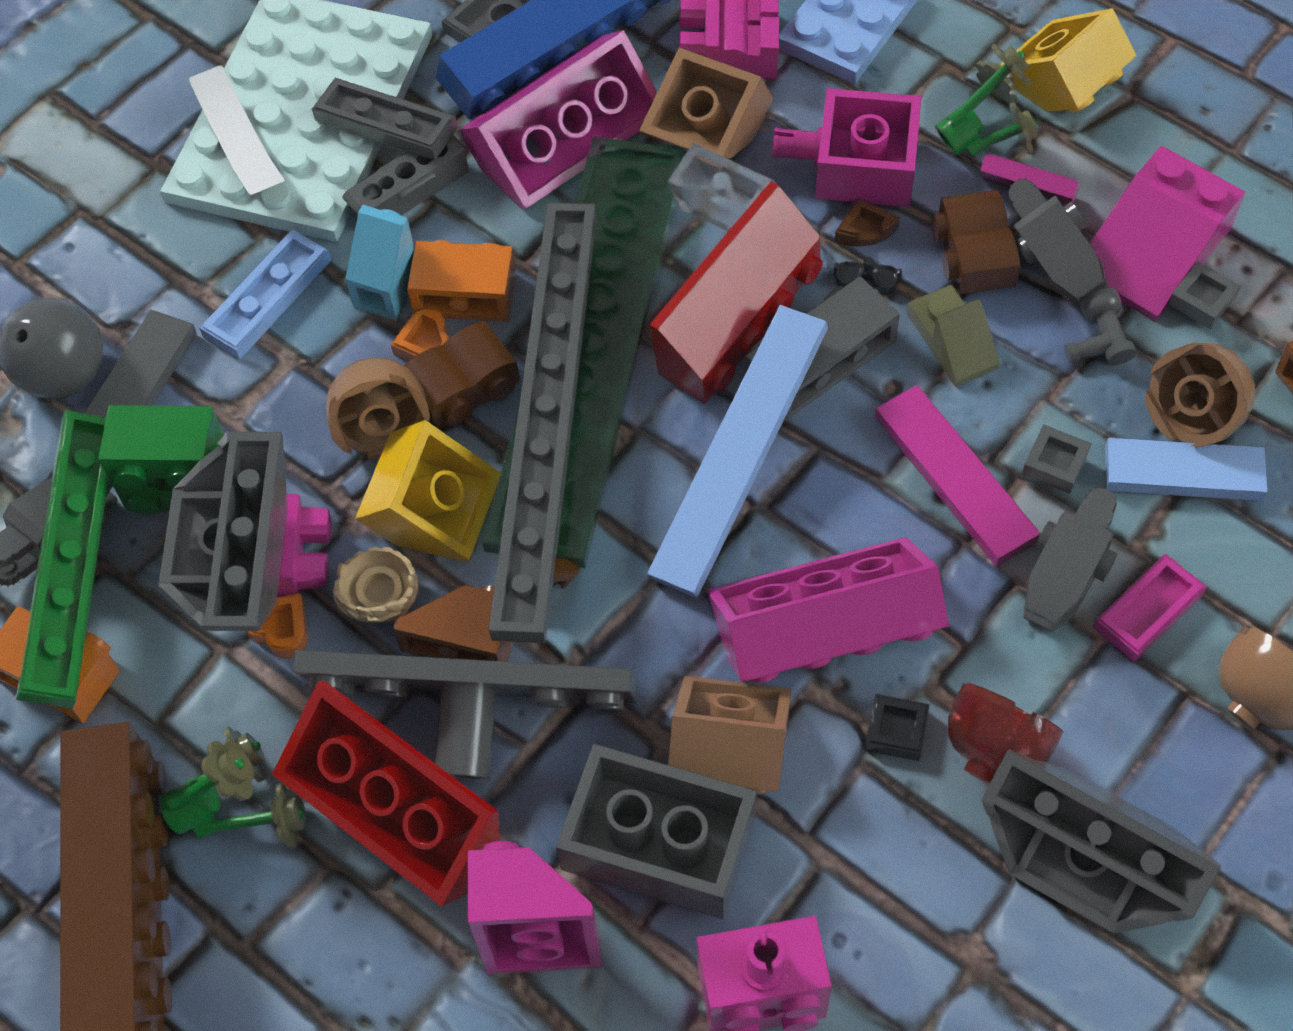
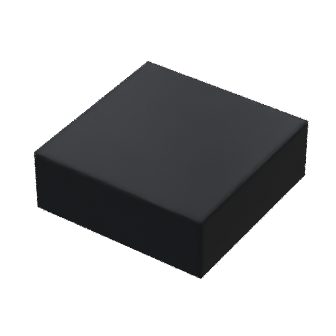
M875 694L865 751L919 761L930 704Z

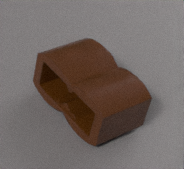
M993 190L941 197L939 213L932 215V232L935 242H943L945 251L942 254V267L945 279L947 281L953 280L958 294L1016 287L1020 270L1019 254L1014 236L1008 225L1006 209L999 191Z
M485 320L463 328L450 337L443 345L420 353L404 365L410 369L422 385L430 414L429 421L438 429L463 423L479 404L492 400L498 401L507 397L520 381L517 361Z

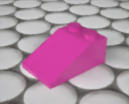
M1161 145L1135 175L1090 243L1103 263L1108 288H1115L1124 304L1156 322L1168 308L1171 294L1198 261L1202 264L1206 261L1232 229L1245 191Z

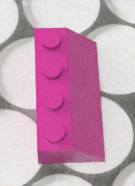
M623 30L598 37L460 128L458 132L481 171L521 209H527L640 132L639 130L654 101L657 90ZM528 135L533 137L539 145V154L536 157L532 156L527 150L526 139ZM504 150L511 157L512 160H508L506 158V156L504 155Z
M907 537L706 590L729 664L740 682L763 683L771 681L778 677L779 672L796 667L803 669L819 668L827 665L833 657L848 653L855 655L871 654L880 650L882 644L900 639L905 641L923 640L930 637L934 630L949 626L938 565Z

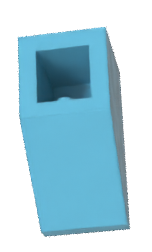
M362 205L358 212L345 280L354 308L397 321L409 299L407 287L415 248L408 218L402 217L395 211L389 209L379 210Z

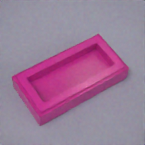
M992 154L985 155L980 169L983 179L1009 187L1014 184V181H1018L1019 178L1021 180H1024V178L1028 181L1031 180L1045 198L1051 199L1056 196L1061 203L1065 204L1071 201L1074 204L1079 191L1078 182L1075 179Z
M1165 553L1096 619L1093 628L1130 660L1135 662L1203 596L1207 586Z

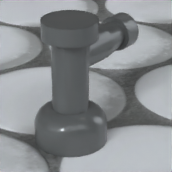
M1115 288L1096 290L1088 294L1080 302V308L1084 317L1088 321L1097 322L1102 334L1087 338L1077 344L1073 342L1064 345L1065 354L1070 364L1079 362L1081 358L1105 354L1110 365H1119L1128 362L1136 356L1137 351L1134 343L1126 340L1116 315L1121 309L1122 301Z

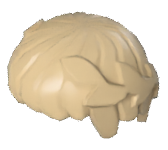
M373 547L366 552L358 551L354 554L353 558H349L345 563H339L338 579L335 580L333 589L334 601L341 612L358 621L368 623L392 622L404 616L412 607L418 594V575L411 561L392 548L383 547L380 549Z

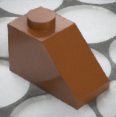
M464 585L398 618L393 629L401 652L431 658L507 662L513 642L491 641L489 634L495 586L476 588Z

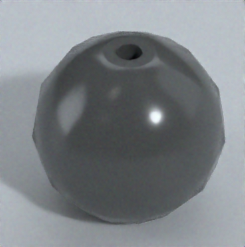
M36 298L22 304L5 319L0 329L1 370L18 389L35 398L65 399L79 393L96 376L101 365L103 342L99 327L80 306L65 299Z

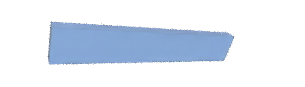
M782 305L779 306L647 574L651 580L692 597H698L828 330L825 320Z

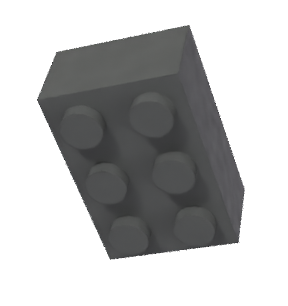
M593 744L556 846L560 868L572 874L724 919L756 817L757 791Z

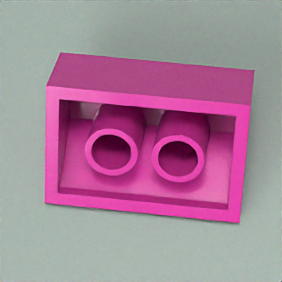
M496 841L484 845L483 850H468V924L487 974L602 968V953L592 903L529 847L519 848V845L513 842Z

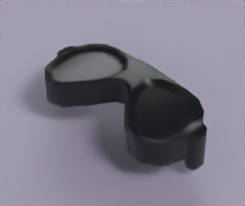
M867 257L864 259V264L849 261L841 262L840 264L835 263L833 276L836 278L837 286L844 287L861 276L864 280L870 281L882 295H889L895 291L898 283L901 282L902 269H896L891 265H873V259Z

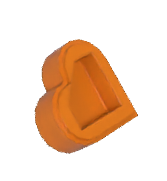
M430 308L415 312L392 342L393 354L410 361L430 348L443 345L449 339L444 317L437 310Z
M302 594L277 597L276 606L259 631H246L248 636L257 643L267 644L270 651L279 658L290 659L295 657V650H304L308 643L305 601Z

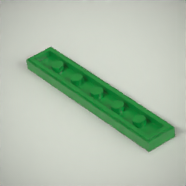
M65 410L62 417L16 700L71 709L76 702L109 480L98 460L106 418L70 410Z

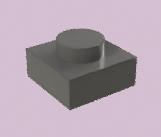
M1198 261L1173 291L1168 305L1207 328L1212 329L1237 297L1241 285Z
M1043 424L1024 464L1022 475L1070 494L1086 461L1092 443Z

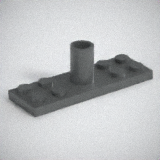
M295 650L293 670L294 673L310 681V688H315L317 682L324 680L344 696H354L355 687H364L365 691L375 692V697L388 699H407L408 690L441 692L435 764L454 778L466 779L490 778L496 695L531 697L530 700L537 701V706L546 708H569L570 699L586 700L587 704H591V709L620 712L624 711V702L637 703L638 681L632 669Z

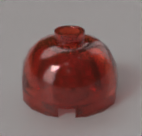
M966 682V684H962L948 716V737L953 749L967 760L963 769L965 772L990 784L1008 749L1037 761L1048 762L1064 733L1060 727L1035 712L1030 715L1016 707V702L1002 695Z

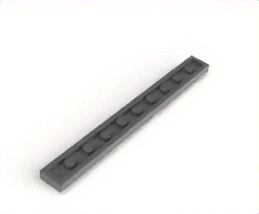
M547 203L489 624L491 641L546 643L597 222L596 204Z

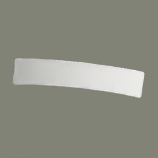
M220 65L190 77L189 82L224 153L247 192L253 195L284 182L285 179L272 162L247 117L224 67Z

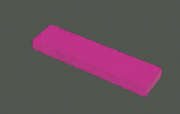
M918 385L876 408V420L996 567L1037 543L1041 534Z

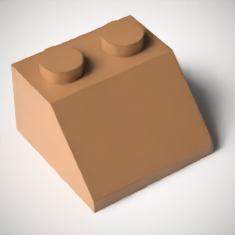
M679 47L639 131L645 136L724 165L755 139L773 101V97L761 76Z
M684 676L672 715L668 765L755 790L757 795L764 794L767 791L779 792L792 688Z

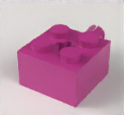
M827 88L822 127H818L817 132L775 127L772 158L814 160V165H817L815 199L856 202L859 198L870 204L910 207L922 96Z
M816 915L697 937L698 975L709 1031H759L780 1026L783 1027V1031H806L816 1027L818 1019L826 1018L832 985Z

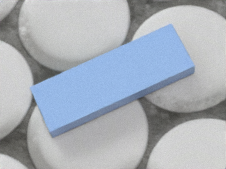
M292 229L200 327L203 338L236 358L241 359L330 263L331 256L329 250Z
M1108 438L1105 445L1106 489L1108 488V491L1263 501L1267 494L1265 447L1219 444L1195 447L1191 446L1195 443Z

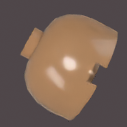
M1194 342L1168 351L1153 365L1150 374H1153L1150 380V390H1147L1145 394V403L1151 420L1164 436L1173 441L1180 440L1186 443H1195L1191 446L1204 447L1227 439L1247 421L1254 406L1255 384L1249 367L1236 352L1220 344Z
M370 357L357 360L343 368L329 386L325 412L332 440L349 454H352L351 449L358 452H366L368 459H380L391 432L423 420L429 422L428 405L424 389L419 380L409 368L389 358Z
M1244 625L1222 654L1218 669L1220 686L1232 700V703L1227 707V711L1252 730L1259 723L1274 730H1293V651L1260 629L1253 626L1249 629L1247 625Z

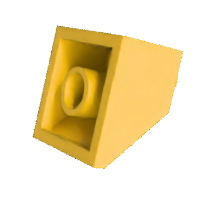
M1110 8L1054 19L1047 23L1016 50L1017 52H1024V59L1030 65L1024 73L1033 84L1028 87L1011 72L1010 74L1014 80L1013 89L1046 112L1068 110L1070 113H1074L1089 106L1094 101L1093 95L1101 87L1118 80L1123 75L1122 69L1137 56L1114 9Z
M423 420L390 433L355 519L394 545L461 562L469 561L502 473L428 421Z

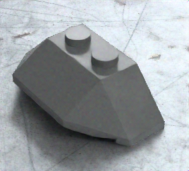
M227 432L218 441V447L201 459L173 488L158 586L203 631H259L277 602L288 510L283 436L281 432Z
M1012 749L1007 750L981 800L986 814L989 815L1009 874L1112 933L1151 927L1172 921L1193 919L1222 866L1164 821L1069 769Z

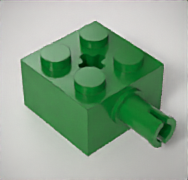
M108 405L98 460L125 509L138 514L152 515L158 511H170L173 488L201 459L218 447L217 443L224 436V433L212 406Z

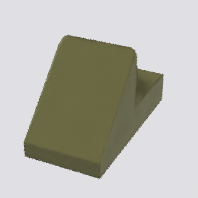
M948 285L908 302L907 315L955 387L999 368L998 355L983 305L979 299L964 304L954 287Z

